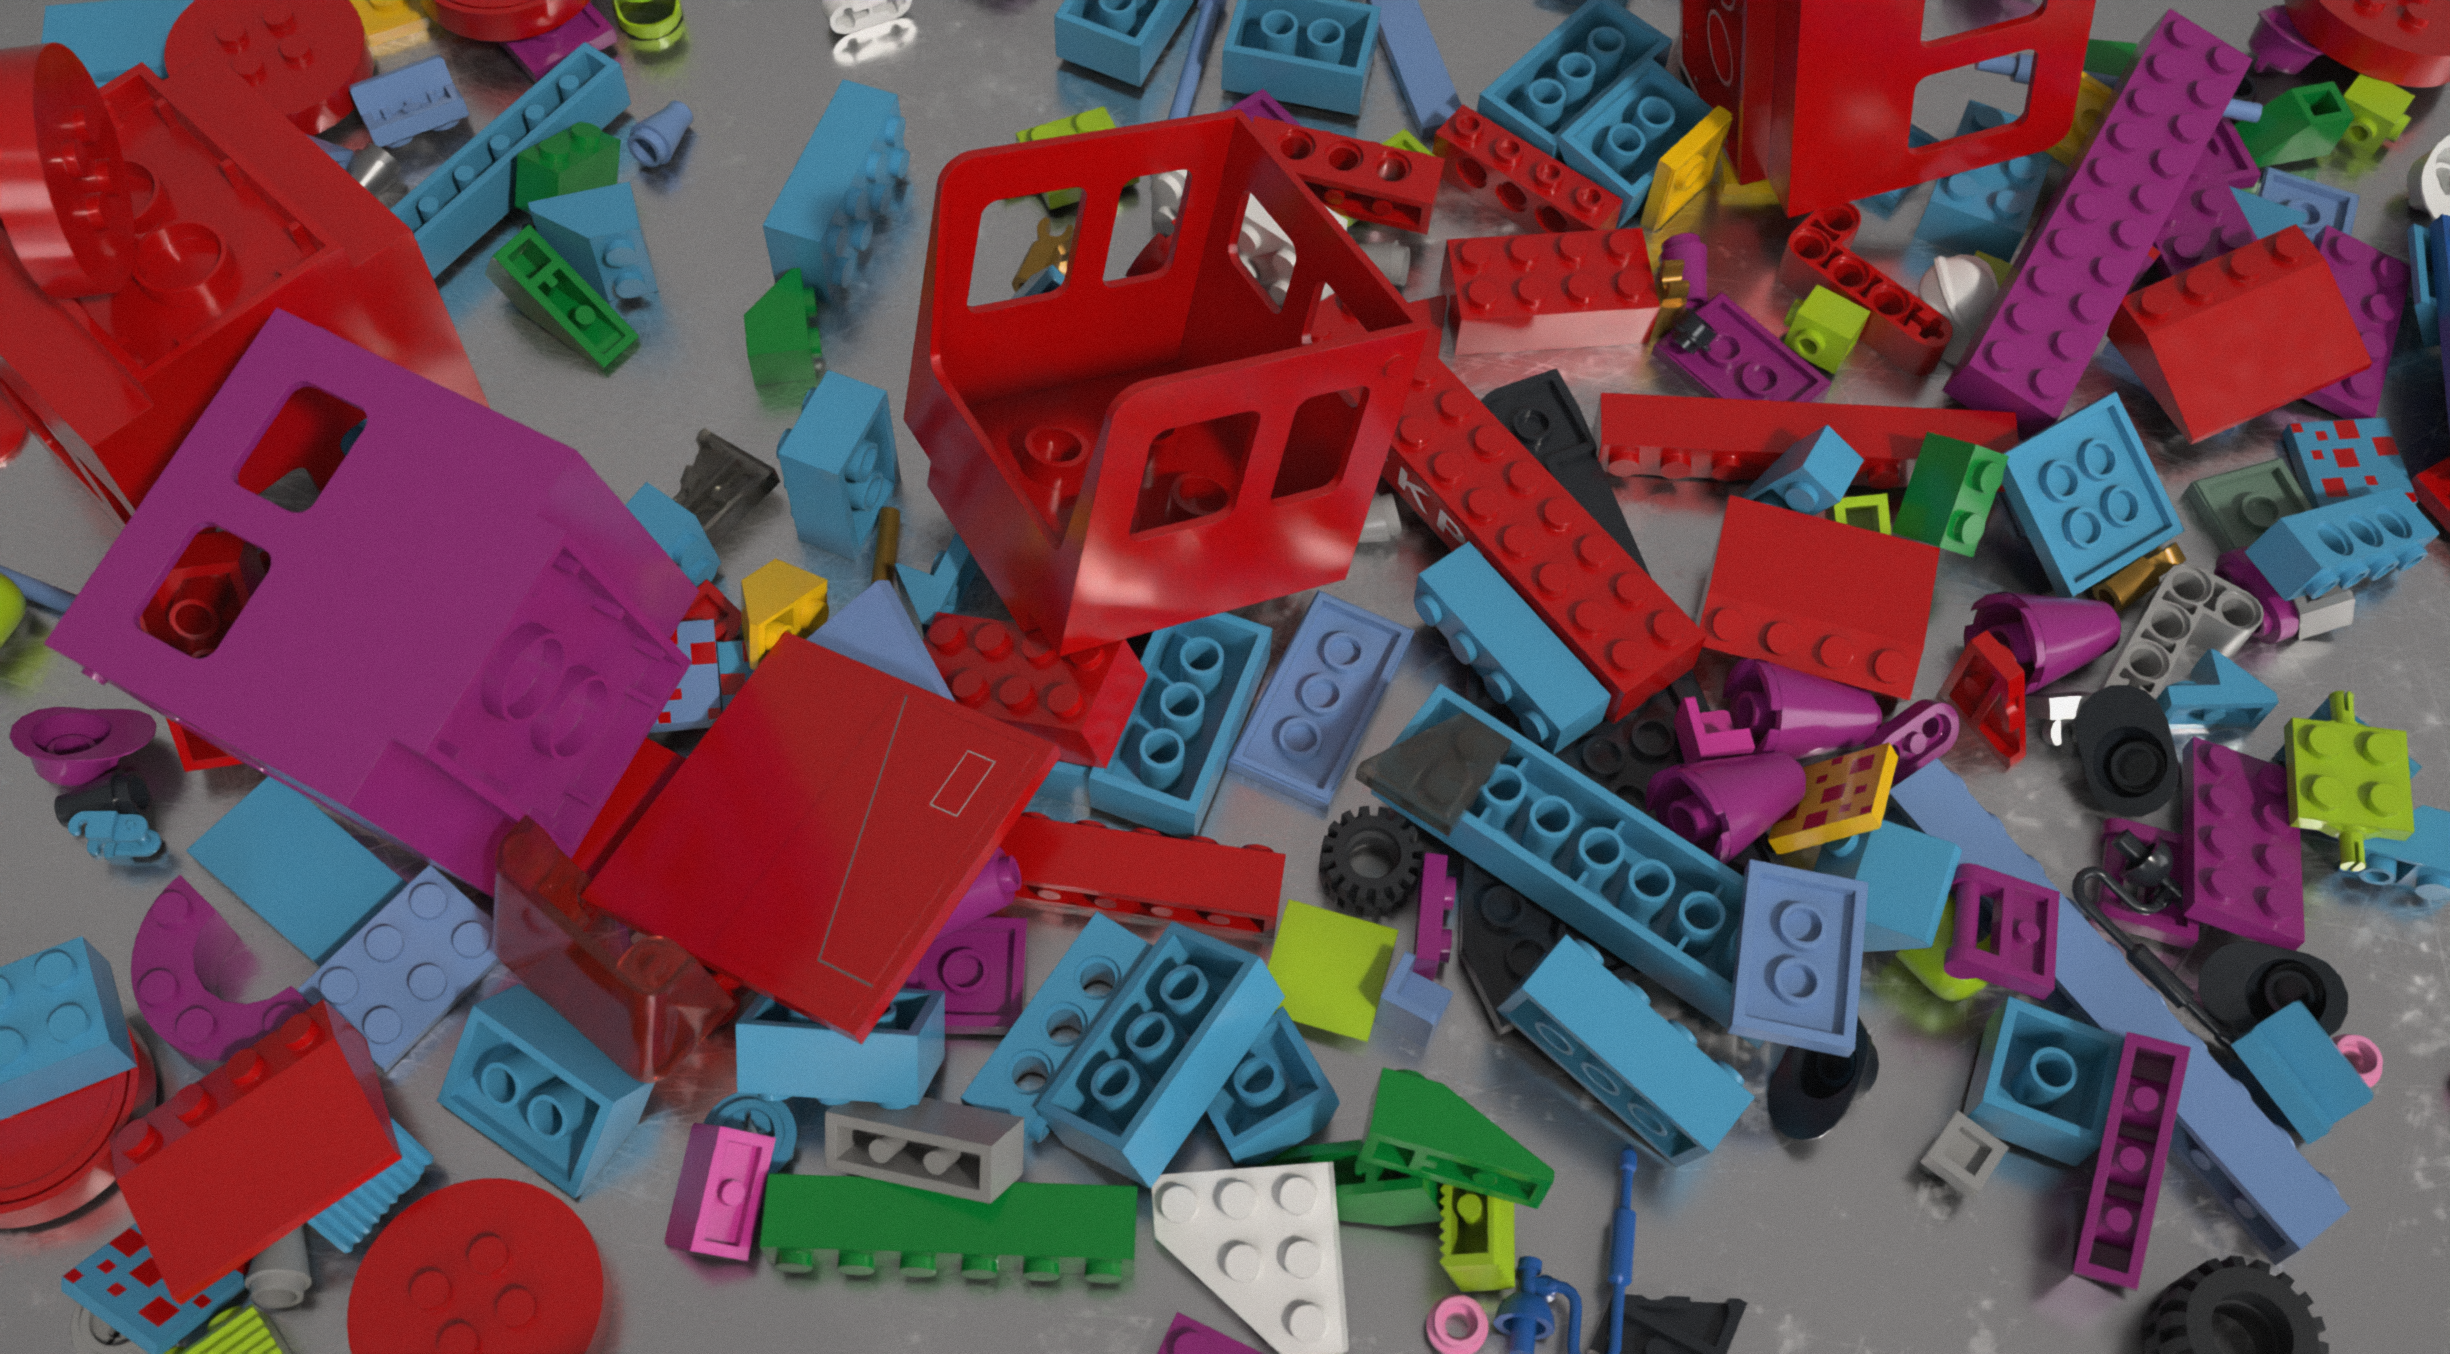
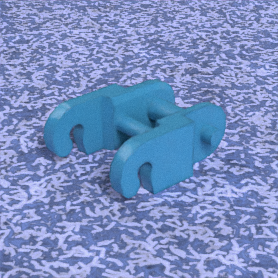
M82 811L75 814L68 823V831L75 837L81 834V826L87 823L85 837L89 840L87 843L88 853L91 856L99 855L100 846L106 843L103 849L106 860H131L132 857L151 856L161 846L160 835L156 831L149 829L147 820L137 814H119L117 811Z

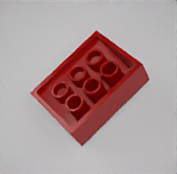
M2296 224L2124 296L2110 322L2106 334L2190 445L2370 369L2372 365L2371 358L2326 259Z
M1729 495L1695 624L1707 635L1700 652L1736 662L1744 659H1763L1867 691L1874 698L1897 704L1910 701L1925 644L1940 548Z
M324 999L306 1011L292 1016L283 1026L249 1048L240 1050L229 1061L197 1082L185 1086L174 1097L142 1118L128 1123L119 1133L109 1139L117 1184L172 1299L179 1305L184 1304L402 1159L367 1039Z

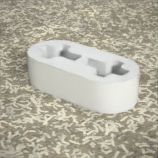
M823 0L821 9L833 31L839 34H849L902 16L910 8L912 0Z

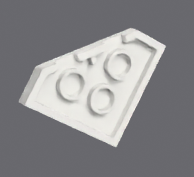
M1333 1161L1170 1173L1159 1176L1152 1186L1155 1238L1278 1353L1342 1354L1349 1351Z

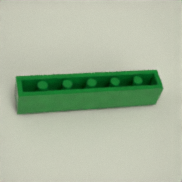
M768 1173L760 1248L768 1263H775L777 1270L790 1273L812 1271L813 1264L837 1265L839 1272L851 1275L874 1273L875 1266L899 1267V1273L912 1277L934 1276L936 1269H961L962 1276L973 1279L996 1278L998 1271H1023L1024 1278L1034 1281H1054L1060 1278V1273L1085 1274L1084 1279L1090 1282L1116 1283L1121 1281L1122 1275H1134L1137 1186L1014 1182L997 1199L988 1204L868 1177Z

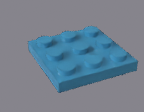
M2116 391L2096 399L2001 452L2009 456L2003 472L2002 485L2058 597L2071 598L2185 531Z

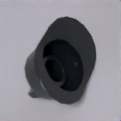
M2110 685L2094 692L2082 705L2076 720L2077 742L2087 783L2093 797L2106 810L2123 817H2143L2158 811L2172 798L2179 782L2177 754L2168 719L2160 703L2147 691L2131 685Z
M2236 941L2220 946L2209 955L2198 974V993L2205 1009L2218 1022L2238 1031H2247L2294 1000H2300L2329 1037L2341 1028L2348 1014L2349 994L2342 977L2327 962L2300 951L2261 942Z
M1859 1016L1857 1017L1855 1050L1849 1057L1788 1045L1773 1075L1768 1091L1769 1114L1775 1127L1787 1137L1800 1141L1821 1138L1838 1125L1852 1101L1859 1100L1873 1087L1879 1070L1878 1052L1872 1042L1871 1035L1867 1033Z

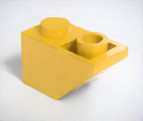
M775 558L741 580V622L750 669L755 670L785 631L807 639L827 622L829 616L827 579Z

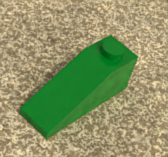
M530 224L492 255L484 275L521 312L603 371L640 337Z
M1385 1067L1382 1068L1370 1098L1358 1155L1359 1161L1535 1209L1540 1207L1554 1182L1555 1171L1443 1083L1426 1079L1422 1074L1409 1069L1392 1070Z
M1362 1139L1290 1147L1268 1161L1256 1164V1167L1333 1161L1338 1220L1384 1226L1443 1221L1439 1213L1444 1208L1439 1201L1444 1196L1439 1189L1444 1184L1359 1161L1358 1155Z

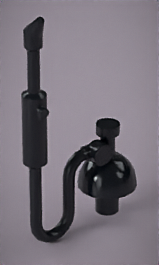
M2126 829L2111 843L2128 860L2121 869L2119 876L2128 883L2138 887H2153L2157 884L2161 887L2148 892L2146 896L2147 904H2144L2134 898L2111 874L2102 868L2092 866L2083 868L2075 875L2072 881L2074 898L2079 906L2126 950V959L2176 1008L2185 1007L2214 1035V1040L2233 1059H2238L2239 1055L2231 1046L2237 1037L2228 1028H2222L2193 1000L2195 993L2143 943H2134L2085 895L2084 884L2086 880L2096 878L2137 914H2155L2159 910L2169 907L2172 902L2180 911L2183 910V887L2169 875L2173 868V855L2170 847L2162 837L2155 838L2144 845L2129 829Z

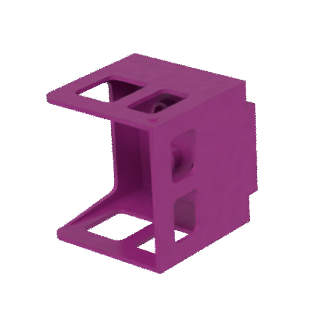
M276 307L51 632L44 645L83 667L81 673L104 686L108 682L240 762L504 904L520 883L542 845L572 859L692 663L670 638L696 598L699 590L576 449L336 336L323 327L315 326ZM310 386L364 411L367 415V423L315 503L309 509L295 513L240 487L238 474L292 393L299 388ZM214 526L268 552L271 557V566L217 649L211 655L197 659L143 632L140 618L194 536L200 530Z

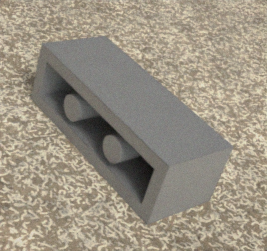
M922 1097L918 1105H911L907 1108L896 1110L881 1108L876 1102L850 1101L842 1105H833L825 1111L826 1169L988 1204L997 1199L1023 1174L1024 1117Z

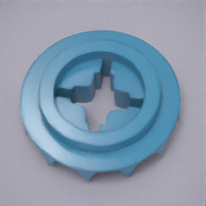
M737 1092L718 1102L708 1113L703 1124L745 1131V1127H748L747 1117H751V1121L758 1134L776 1138L768 1173L778 1174L788 1161L793 1160L796 1139L799 1135L793 1114L782 1100L767 1101L759 1098L758 1094Z

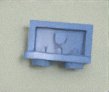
M438 54L354 83L349 87L366 130L373 143L379 147H401L411 142L414 135L430 129L433 131L448 130L456 126L460 122L459 119L470 115L463 97L451 79L443 58Z

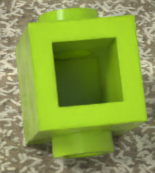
M2360 73L2343 95L2355 117L2341 138L2374 155L2385 139L2395 143L2412 118L2405 115L2404 112L2415 96L2392 83Z
M1817 284L1805 301L1797 298L1789 309L1783 325L1790 328L1784 344L1800 357L1836 374L1854 348L1871 311Z

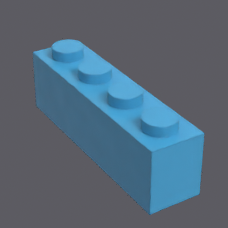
M1469 541L1418 574L1413 602L1421 619L1429 626L1435 625L1448 639L1449 646L1456 658L1463 664H1470L1484 679V685L1491 697L1498 703H1505L1519 718L1520 726L1530 740L1535 743H1541L1550 754L1554 755L1602 722L1611 698L1610 693Z

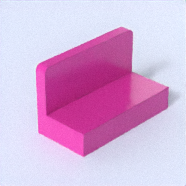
M693 1123L664 1239L665 1245L748 1261L776 1138L723 1126Z

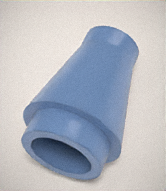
M674 100L665 108L632 126L630 137L627 140L628 149L632 156L647 167H657L659 164L668 163L686 129L693 122L691 110L684 103Z

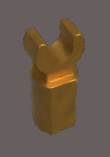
M1044 217L1037 225V240L1031 244L1013 278L1012 287L1015 292L1033 274L1053 264L1058 269L1062 260L1061 255L1070 251L1074 226L1068 224L1062 235L1051 236L1050 218Z
M1684 259L1664 260L1662 262L1660 282L1655 285L1660 309L1651 335L1653 337L1663 338L1675 328L1671 321L1673 318L1679 319L1685 311L1690 283L1689 280L1682 281V273L1685 266Z
M2176 542L2171 543L2164 549L2158 546L2092 585L2095 599L2108 603L2115 612L2122 611L2158 586L2160 576L2167 573L2173 566L2184 563L2187 559Z

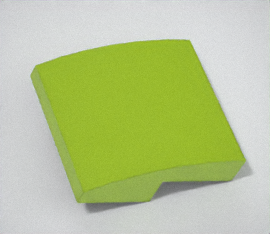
M1288 899L1267 967L1285 995L1277 1009L1284 1006L1292 1021L1368 1042L1399 930Z

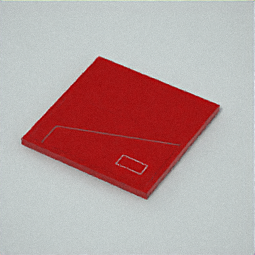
M785 631L580 897L588 907L862 1045L1061 757V753L1055 743Z

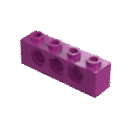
M2131 1032L2126 1033L2073 1274L2135 1292L2138 1290L2191 1047Z

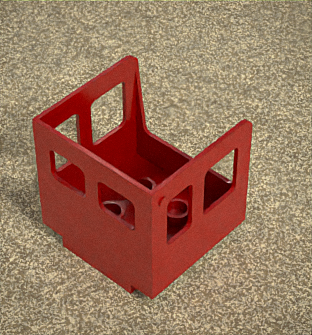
M1680 0L1679 63L1693 92L1713 109L1720 105L1732 113V121L1722 151L1739 186L1768 179L1787 218L1814 212L1816 209L1833 207L2042 152L2058 144L2068 134L2073 123L2096 0H2042L2038 9L2029 15L1931 41L1921 40L1925 0ZM2024 50H2034L2025 108L2018 119L2008 124L1916 148L1908 147L1914 91L1919 81L1932 74Z
M212 50L165 80L159 78L149 67L141 62L98 89L110 115L121 148L133 207L134 259L129 280L121 291L65 300L49 296L35 283L20 261L0 216V390L44 449L121 530L126 526L276 307L315 326L323 327L336 336L490 408L412 230ZM306 386L297 389L289 397L240 469L238 474L240 487L258 495L289 472L297 468H305L317 491L321 494L346 457L341 449L343 436L351 428L366 419V413L317 388ZM206 527L196 535L216 532L217 527ZM263 550L259 553L266 575L271 566V557L268 552Z
M1241 109L975 149L963 152L949 161L942 169L937 180L903 420L931 461L927 481L928 488L1023 633L1041 629L1060 657L1345 580L1430 327ZM1187 170L1168 258L1165 264L1153 273L1103 281L1119 198L1124 185L1136 177ZM1074 187L1082 188L1066 274L1062 284L1057 289L1047 293L978 306H968L967 301L983 210L990 203L997 200ZM1250 193L1289 237L1295 248L1296 261L1282 310L1239 257L1238 239ZM1325 283L1331 287L1368 331L1367 333L1312 344L1311 330ZM1364 386L1359 403L1355 401L1346 389Z

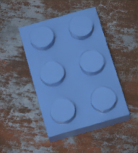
M1752 859L1749 860L1744 871L1727 1033L1849 1057L1855 1050L1869 882Z
M429 864L307 979L297 991L312 1006L322 999L326 1000L367 1039L373 1063L386 1074L516 946V942Z

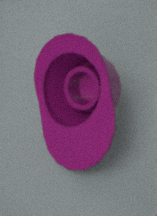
M2275 5L2258 12L2260 19L2248 41L2250 50L2258 57L2254 67L2256 72H2267L2273 68L2284 74L2295 75L2318 55L2325 54L2311 44L2296 29L2286 12L2285 5Z
M51 707L39 709L22 716L12 725L9 738L16 750L30 757L36 773L49 783L60 786H79L88 784L116 770L120 757L129 755L144 747L155 736L157 724L151 715L140 710Z

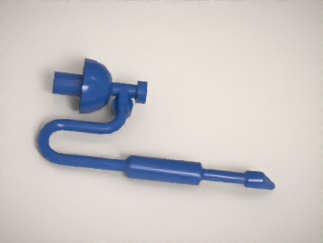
M1627 1144L1619 1155L1618 1168L1621 1171L1619 1208L1612 1211L1607 1280L1613 1285L1607 1354H1620L1625 1287L1632 1283L1637 1214L1631 1210L1633 1172L1637 1169V1154L1631 1144ZM1532 1256L1520 1257L1517 1271L1521 1274L1520 1291L1514 1292L1502 1300L1497 1308L1493 1322L1497 1330L1511 1336L1509 1354H1534L1535 1340L1548 1338L1554 1334L1555 1318L1547 1302L1554 1300L1557 1293L1567 1297L1570 1304L1567 1335L1568 1354H1581L1579 1343L1582 1301L1577 1290L1570 1284L1559 1281L1558 1278H1553L1549 1275L1539 1276L1542 1273V1261L1539 1258Z

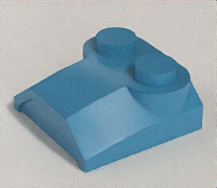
M1284 1006L1277 1009V1013L1271 1016L1206 1109L1235 1164L1256 1165L1268 1161L1325 1128L1341 1104L1333 1087Z

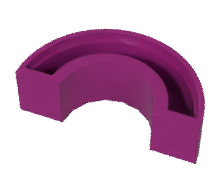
M179 875L157 897L140 925L132 951L131 982L138 1007L148 1024L189 1064L208 1075L229 1061L237 1052L257 1043L283 1026L289 1018L306 1011L312 1005L292 986L270 999L248 1004L219 999L217 976L224 956L240 937L222 916Z

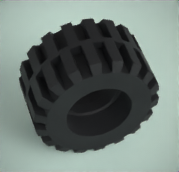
M2229 1256L2221 1262L2218 1258L2205 1261L2168 1285L2167 1289L2158 1294L2151 1304L2156 1310L2146 1315L2144 1328L2154 1333V1335L2143 1341L2145 1354H2222L2215 1343L2211 1329L2212 1314L2219 1313L2232 1318L2248 1332L2254 1342L2257 1354H2329V1343L2319 1341L2318 1334L2325 1331L2326 1328L2322 1316L2312 1317L2307 1307L2314 1304L2307 1292L2305 1291L2298 1295L2291 1288L2295 1280L2285 1272H2281L2276 1276L2271 1275L2269 1263L2256 1259L2246 1266L2243 1256Z

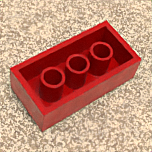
M1642 228L1446 240L1440 278L1443 295L1445 294L1447 298L1446 312L1454 356L1644 344L1650 342L1660 304Z
M227 531L195 535L143 611L140 618L143 632L192 658L199 659L211 655L266 576L257 547ZM166 718L185 772L244 764Z
M937 612L922 640L955 702L1055 743L1061 753L1058 761L1104 769L1108 766L1148 677V674L1126 639L1059 657L1041 629L1023 633L1016 622Z

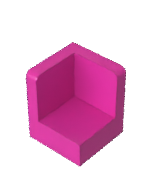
M1695 696L1682 699L1673 723L1685 763L1752 755L1755 745L1750 728L1734 730L1730 714L1727 710L1700 713Z

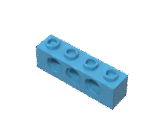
M2398 486L2280 518L2245 551V554L2284 601L2305 595L2315 599L2327 593L2335 586L2345 590L2365 577H2369L2371 581L2383 577L2394 568H2397L2400 572L2412 568L2427 556L2428 552L2424 547L2440 533Z
M1096 911L960 1097L962 1105L1024 1117L1023 1153L1032 1140L1038 1143L1042 1142L1051 1131V1128L1035 1110L1036 1105L1153 948V945ZM1094 980L1106 981L1113 987L1110 992L1102 996L1090 995L1083 989L1085 985ZM1064 1025L1072 1026L1080 1032L1075 1040L1068 1043L1057 1042L1050 1037V1034L1057 1027ZM1028 1072L1040 1073L1047 1079L1042 1087L1032 1091L1023 1090L1015 1084L1020 1076Z

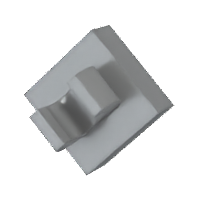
M2075 691L2027 695L2028 717L2047 719L2042 728V736L2046 744L2061 745V729L2066 723H2069L2072 727L2073 742H2077L2076 720L2082 705L2093 693Z
M1957 1110L1948 1120L1920 1163L1972 1199L1980 1192L2009 1147Z

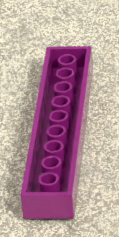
M2171 8L2165 12L2138 43L2079 147L2078 152L1943 387L1942 391L1972 410L2016 412L2018 439L2021 441L2058 420L2250 66L2252 58Z

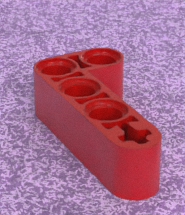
M1848 202L1825 209H1816L1789 236L1777 267L1779 281L1804 301L1818 284L1871 311L1858 338L1860 341L1910 375L1925 376L1934 372L1953 336V328L1950 321L1850 250L1861 224V214L1852 203Z

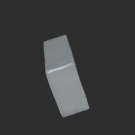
M2181 563L2173 566L2148 598L2097 691L2110 685H2131L2147 691L2156 700L2187 641L2205 651L2215 649L2224 656L2235 654L2262 623L2264 616L2262 605L2257 598L2247 591L2199 566L2190 563Z

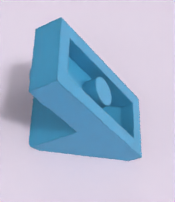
M955 533L947 551L941 549L937 553L930 574L900 563H895L894 565L899 592L921 640L925 637L937 612L956 613L979 567L958 533Z
M2208 649L2191 669L2192 681H2179L2166 686L2156 699L2168 719L2170 729L2257 727L2279 703L2276 692L2215 649Z

